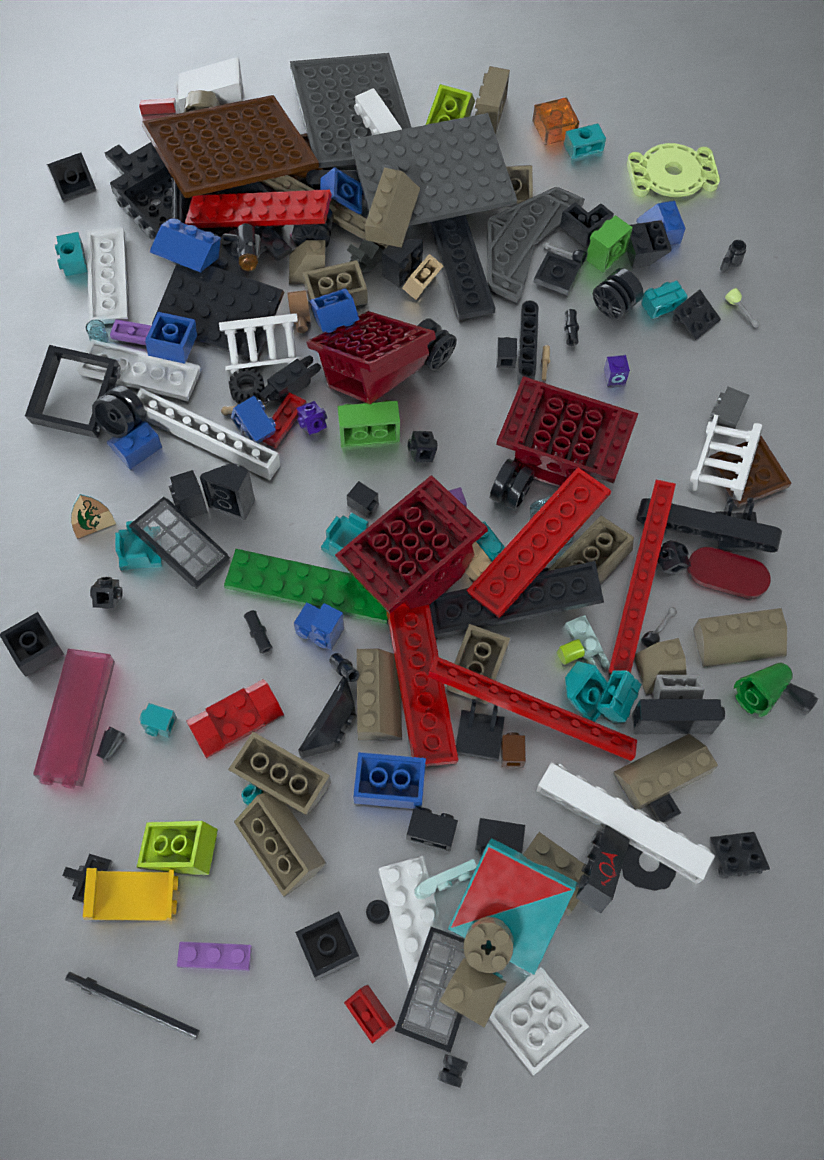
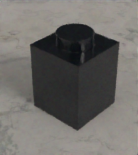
M498 337L496 368H515L517 361V338Z
M360 481L346 495L347 505L365 517H368L371 512L374 513L379 506L378 493Z

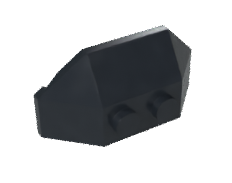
M344 676L299 747V755L302 758L334 750L337 744L341 745L346 736L344 732L348 725L352 726L357 718L355 704L349 683Z

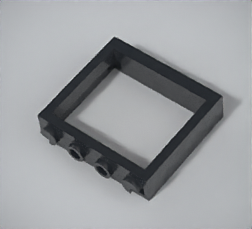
M49 345L25 417L32 424L98 439L102 428L95 421L93 413L89 424L48 416L42 413L61 358L107 368L97 399L105 395L109 389L116 385L117 379L121 377V366L116 359Z

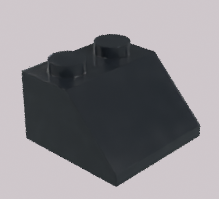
M82 152L46 164L62 200L96 188Z

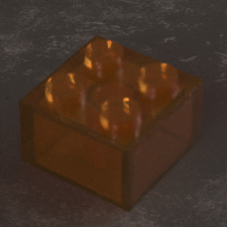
M567 97L534 105L532 121L544 145L564 141L566 131L579 128V120Z

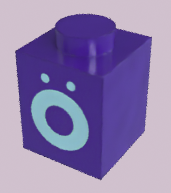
M626 355L607 357L603 370L607 386L626 384L630 372Z

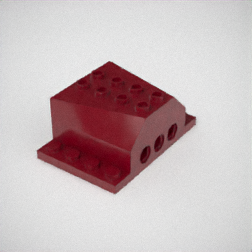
M367 311L359 315V320L355 321L353 325L337 327L335 331L324 332L306 341L308 349L319 353L329 388L372 404L423 367L429 354L427 345L436 339L435 331Z
M523 376L496 445L516 451L514 461L519 463V471L527 466L535 470L534 479L560 487L578 467L593 478L614 484L639 413Z
M431 475L336 553L335 556L385 610L391 614L402 603H405L410 609L430 605L461 579L475 555L472 544L488 532L485 524Z

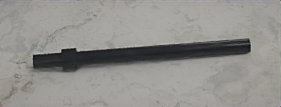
M68 972L65 981L80 987L82 992L89 995L92 993L195 1040L199 1035L200 1030L97 984V981L90 977L85 979L72 972Z

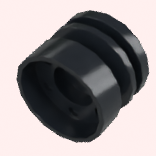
M329 208L325 224L294 225L292 231L293 242L300 246L306 240H325L327 248L334 220L332 210Z
M624 268L615 270L607 279L596 286L592 293L593 300L600 312L608 318L615 320L621 318L630 308L642 300L644 295L641 282L631 271Z
M427 318L417 326L435 331L436 339L427 345L429 354L424 365H427L431 370H437L452 355L457 344V338L447 330H442V327L434 320Z

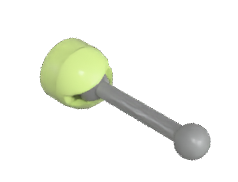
M734 288L725 296V299L732 305L738 304L752 322V326L757 328L760 324L759 321L755 320L740 302L742 298L741 292Z

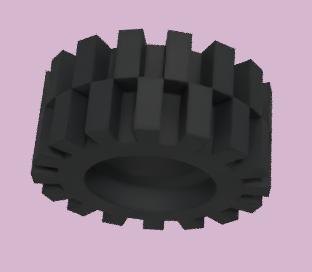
M241 368L239 373L236 371L233 373L234 377L230 376L229 389L232 399L236 400V403H242L252 396H255L257 400L260 399L259 393L265 389L264 380L260 372H255L253 368L251 371H249V368H245V371H242ZM242 384H254V387L250 390L240 389Z

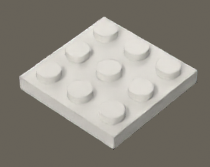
M542 967L536 971L535 975L532 974L500 1001L489 1018L533 1076L589 1027Z

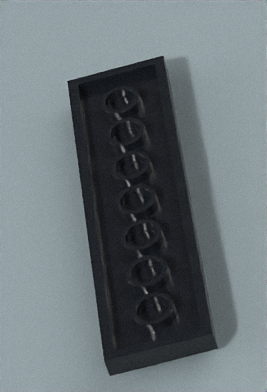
M466 215L429 222L458 319L495 313L496 308Z
M592 561L539 573L500 618L469 595L466 591L468 588L443 593L430 604L434 634L438 638L466 632L469 624L479 628H486L604 603L596 563Z

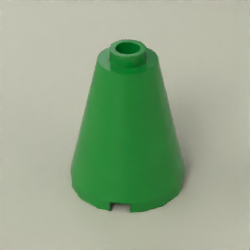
M776 663L738 679L734 684V689L736 688L737 690L736 700L750 714H760L758 717L767 715L793 678L791 668L784 663Z

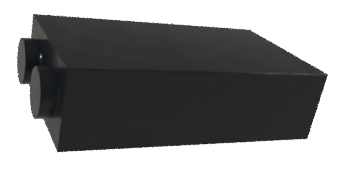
M640 699L632 713L634 734H713L725 719V708L721 707V699Z

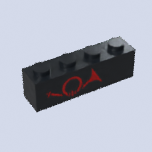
M608 825L601 832L597 830L592 837L591 843L593 845L586 854V857L589 859L584 863L581 869L584 874L576 885L579 888L576 898L599 913H602L614 898L630 842L629 838Z

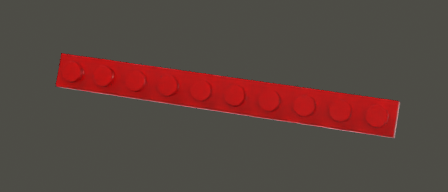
M655 480L608 674H612V671H629L630 673L632 671L676 483Z
M434 656L427 676L429 678L629 761H632L636 756L637 739L440 657Z

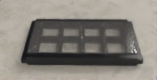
M162 497L129 524V527L132 529L131 531L196 589L230 559L228 554L168 498Z
M432 926L430 927L395 1032L451 1053L463 1015L445 1006L440 1000L462 959H466L464 954V938Z

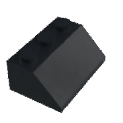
M229 463L202 473L200 481L208 507L246 520L255 502L249 470L244 466H235Z

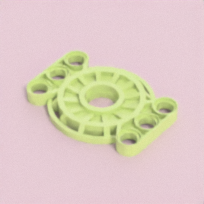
M665 143L652 147L644 156L639 152H632L627 159V168L633 192L639 197L647 196L651 189L668 197L689 196L697 192L701 187L706 191L712 192L717 190L720 182L713 152L708 147H700L695 151L685 145ZM699 154H706L708 157L703 158ZM637 159L639 163H634L631 160ZM676 167L681 173L671 175L665 168ZM703 167H709L711 171H706ZM640 172L643 176H636L634 173ZM712 180L715 184H709L707 181ZM638 186H644L646 189L640 190Z

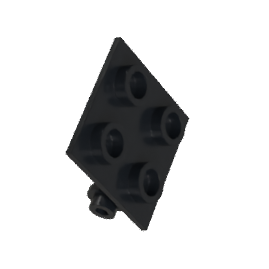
M701 289L674 309L673 321L676 323L683 322L695 340L721 320Z
M755 832L710 837L721 867H718L719 876L728 878L729 876H735V874L742 876V873L747 876L751 873L762 874V871L770 870Z

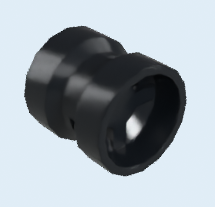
M445 1054L443 1059L444 1067L439 1072L437 1080L461 1088L463 1081L461 1076L466 1070L468 1062Z

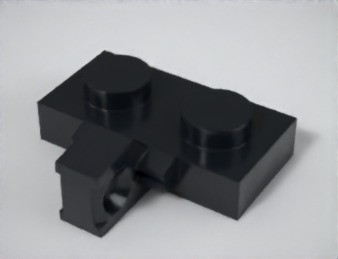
M89 853L85 866L80 865L78 870L65 867L62 876L74 881L72 886L76 887L72 900L84 904L87 868H97V871H109L113 861Z

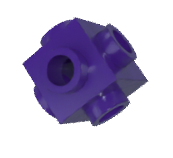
M315 401L297 408L299 418H297L301 429H305L309 435L327 428L325 421L328 419L324 408H320Z

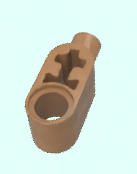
M306 290L288 292L290 314L297 313L298 322L294 323V325L296 324L297 332L305 333L308 331L307 323L311 322Z

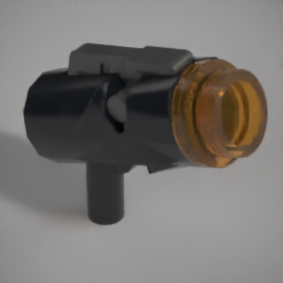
M245 223L238 226L237 235L224 233V241L235 242L236 246H238L236 251L241 268L246 271L254 270L260 257L261 240L260 236L255 234V228Z

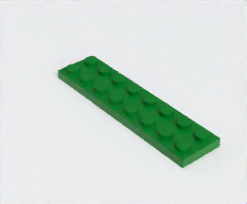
M235 549L225 579V589L305 606L307 602L319 609L325 603L342 612L343 615L387 624L388 617L385 608L351 573Z

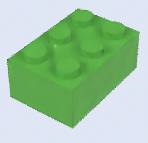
M386 400L372 404L365 402L363 404H344L338 406L341 447L400 442L398 401Z

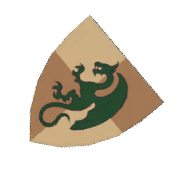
M80 494L73 505L71 524L77 539L116 524L109 509L93 497Z

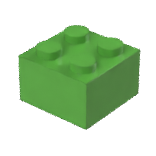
M616 215L611 220H607L598 231L595 230L590 236L591 241L587 249L586 261L601 272L606 271L626 253L633 227Z

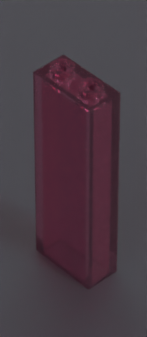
M76 649L67 650L33 772L39 783L44 785L60 783L61 786L74 789L75 786L83 787L115 664L111 654Z

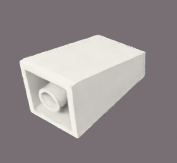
M239 58L180 73L179 82H176V90L179 93L176 94V104L180 105L181 113H184L185 99L190 91H212L216 94L220 105L243 101V84Z

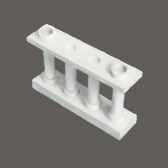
M297 313L220 322V331H225V335L228 338L231 365L225 366L226 370H230L231 373L235 371L239 373L241 368L288 363L289 365L297 358L302 360L303 357L296 356L293 334L294 323L298 322ZM282 324L283 328H285L289 358L277 359L273 330L275 325ZM256 327H263L266 330L270 361L258 362L254 334ZM244 329V332L247 333L251 363L239 364L235 339L236 330Z
M714 415L713 421L708 422L706 429L708 436L697 470L693 469L690 481L693 482V490L696 491L700 481L731 488L730 490L734 491L733 499L741 501L761 436L762 424L754 423L753 429L747 432L717 425L718 415ZM715 433L746 439L745 442H748V445L742 448L714 442L713 438ZM710 449L736 454L743 458V462L736 464L709 458L708 454ZM707 465L736 472L735 474H738V478L729 480L702 474L704 466Z

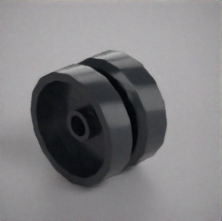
M117 385L112 387L92 405V413L98 425L106 433L117 438L125 437L133 427H136L145 418L143 403L132 390L125 386Z
M510 458L507 459L494 481L489 498L498 503L506 498V506L516 511L530 489L535 476V470L525 466L519 471V463Z

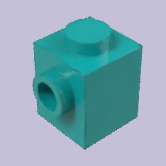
M149 703L140 715V724L148 735L157 737L159 734L169 738L177 716L173 710Z

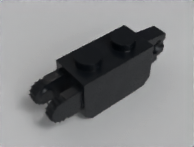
M311 355L304 357L302 360L297 358L267 379L268 384L259 393L260 400L265 405L273 400H278L282 403L289 393L298 394L309 386L311 377L320 371L321 365L315 363L310 366L314 361Z

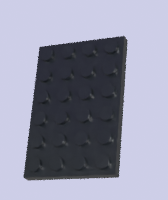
M176 263L157 312L194 319L197 330L195 341L230 352L227 335H225V331H220L219 323L275 316L285 292L277 287L211 265L202 272H198ZM256 327V331H254L258 357L267 338L266 330L263 327ZM244 329L236 330L235 339L238 355L250 359L247 333L244 332Z

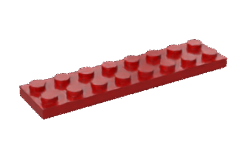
M330 190L197 195L192 197L185 224L193 225L197 228L238 227L245 223L252 226L325 224L332 194Z
M578 467L466 590L468 594L500 618L608 498L611 490Z
M402 603L391 614L387 612L411 755L412 757L426 758L425 767L456 764L459 760L444 683L427 677L434 656L439 657L430 607L425 605L410 609L405 603Z

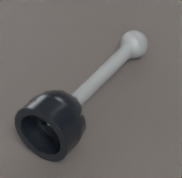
M549 242L544 244L545 249H552L572 256L573 261L579 262L582 265L586 260V251L576 250L572 253L552 246Z
M671 607L668 610V615L655 632L648 631L644 634L641 642L645 647L648 648L660 642L659 632L671 616L677 613L676 608Z

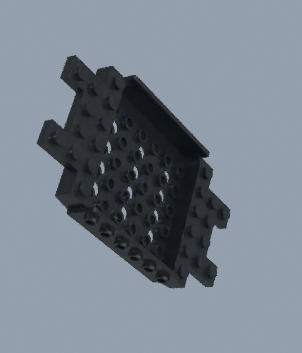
M152 142L131 154H128L118 144L105 152L107 160L122 174V176L110 182L112 192L117 197L118 205L154 242L161 225L172 219V196L165 195L167 191H172V176ZM259 181L202 195L265 193L268 191ZM183 196L184 224L187 217L186 215L189 211L192 197L185 198ZM155 199L161 201L158 205L151 204V201ZM285 225L253 226L255 234L261 238L260 254L267 251L278 262L292 253V248L276 233ZM232 227L230 231L224 233L237 235L238 227ZM224 233L216 234L221 238L219 258L211 266L247 277L239 268L243 265L240 263L236 251L238 246H236L235 242L224 241Z

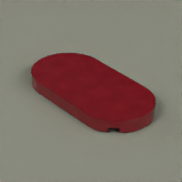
M712 547L699 548L689 558L691 566L687 568L688 573L697 584L746 599H754L763 595L771 583L768 569L764 564L755 559Z

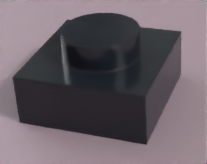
M670 793L649 804L657 821L663 823L681 814Z

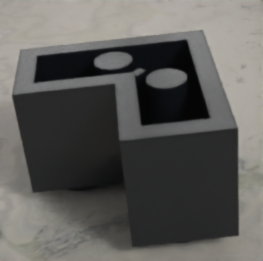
M574 202L562 211L560 227L586 248L590 245L592 233L595 230L598 231L607 220H611L614 213L601 203L590 212H587Z
M193 470L170 477L172 485L168 487L175 506L188 518L208 513Z

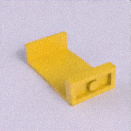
M87 868L83 919L171 921V915H176L177 900H172L173 890L178 891V876H174V870H169V872L97 871V868Z

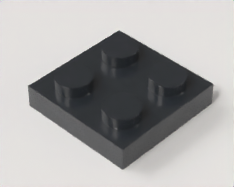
M548 251L534 277L533 283L568 295L581 270L582 264Z

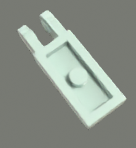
M583 615L566 622L565 627L572 641L579 639L584 648L585 656L581 657L583 662L596 666L593 658L597 657L601 666L604 669H608L610 666L609 661L603 653L604 651L586 616Z
M474 859L421 882L414 889V896L418 899L430 897L436 891V888L442 891L452 886V881L459 879L462 882L471 878V872L477 868Z

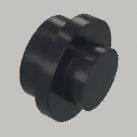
M374 900L367 906L366 915L370 922L382 924L389 917V907L384 901Z

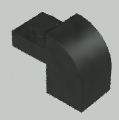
M364 239L359 248L352 244L348 247L347 251L352 255L349 262L357 260L362 272H370L381 260L383 250L372 241Z

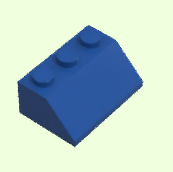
M169 219L161 225L151 246L150 253L202 272L219 258L221 238L211 232L197 229L196 226L184 224L178 219Z
M358 752L353 795L354 804L419 809V807H422L426 758Z

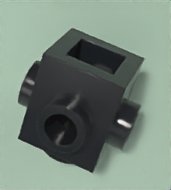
M413 431L411 439L408 440L407 447L408 451H411L414 462H433L438 443L434 439L432 431Z
M673 540L662 544L658 563L662 567L663 572L675 575L691 566L688 558L689 552L684 544Z
M101 577L90 588L93 608H114L123 596V588L119 586V579H112V577Z

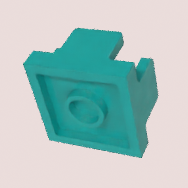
M353 513L349 515V518L344 515L341 518L336 516L326 530V540L321 545V550L336 558L335 554L367 529L369 522Z
M133 521L126 522L127 529L115 532V550L119 557L120 570L162 567V558L131 531L132 529L129 527V524ZM147 525L143 529L152 538L161 532L160 526L149 527ZM161 538L157 541L160 546H162Z

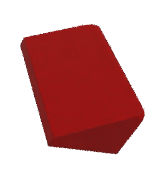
M175 98L141 100L139 103L141 115L176 113Z
M369 985L360 988L344 1002L372 1044L396 1025Z

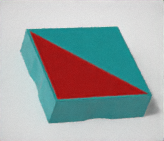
M491 838L448 930L465 938L471 925L483 917H495L502 920L510 929L514 938L513 954L509 962L535 975L576 889L577 882L547 866L530 861L520 852ZM487 940L486 948L491 949V941Z

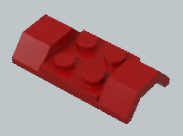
M262 679L205 708V711L186 720L207 759L247 737L252 732H256L283 717L284 713L268 683Z

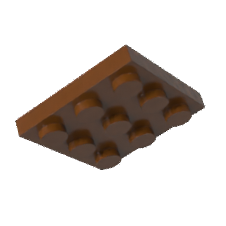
M760 436L742 499L741 501L733 499L737 508L746 505L748 497H753V501L789 488L792 484L762 436ZM743 442L736 446L743 448V446L748 445V442ZM722 451L709 456V458L736 464L743 462V458L740 455ZM713 467L720 478L729 480L738 478V474H735L736 472ZM725 487L730 497H733L734 491H731V488Z

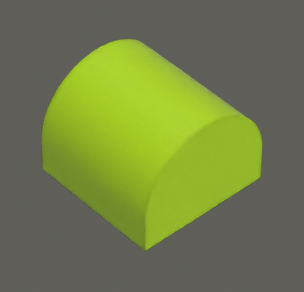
M579 639L560 646L556 652L564 665L585 656L584 648Z

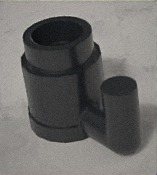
M734 240L730 244L720 266L721 272L742 264L746 253V243L744 241Z

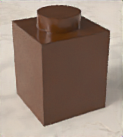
M509 732L503 735L501 740V767L524 768L526 762L525 735H520L517 732Z

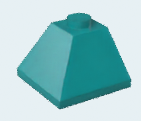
M577 661L565 677L567 698L582 717L595 722L601 715V712L596 707L608 682L595 665Z

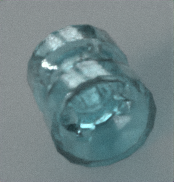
M91 320L86 324V332L90 342L91 339L105 343L108 342L109 336L101 320Z

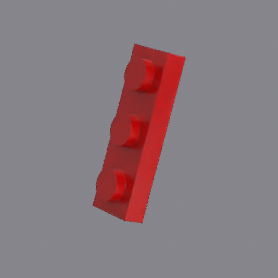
M289 393L272 416L276 424L274 435L262 442L277 448L299 417L297 408L307 404L306 400Z

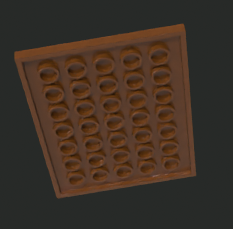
M274 95L142 121L144 131L185 198L319 168V161Z

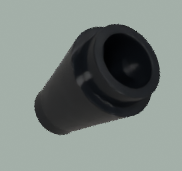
M792 683L783 692L800 710H805L808 713L819 699L815 696V693Z
M109 726L108 730L104 731L96 756L109 761L110 757L113 756L124 742L125 734Z

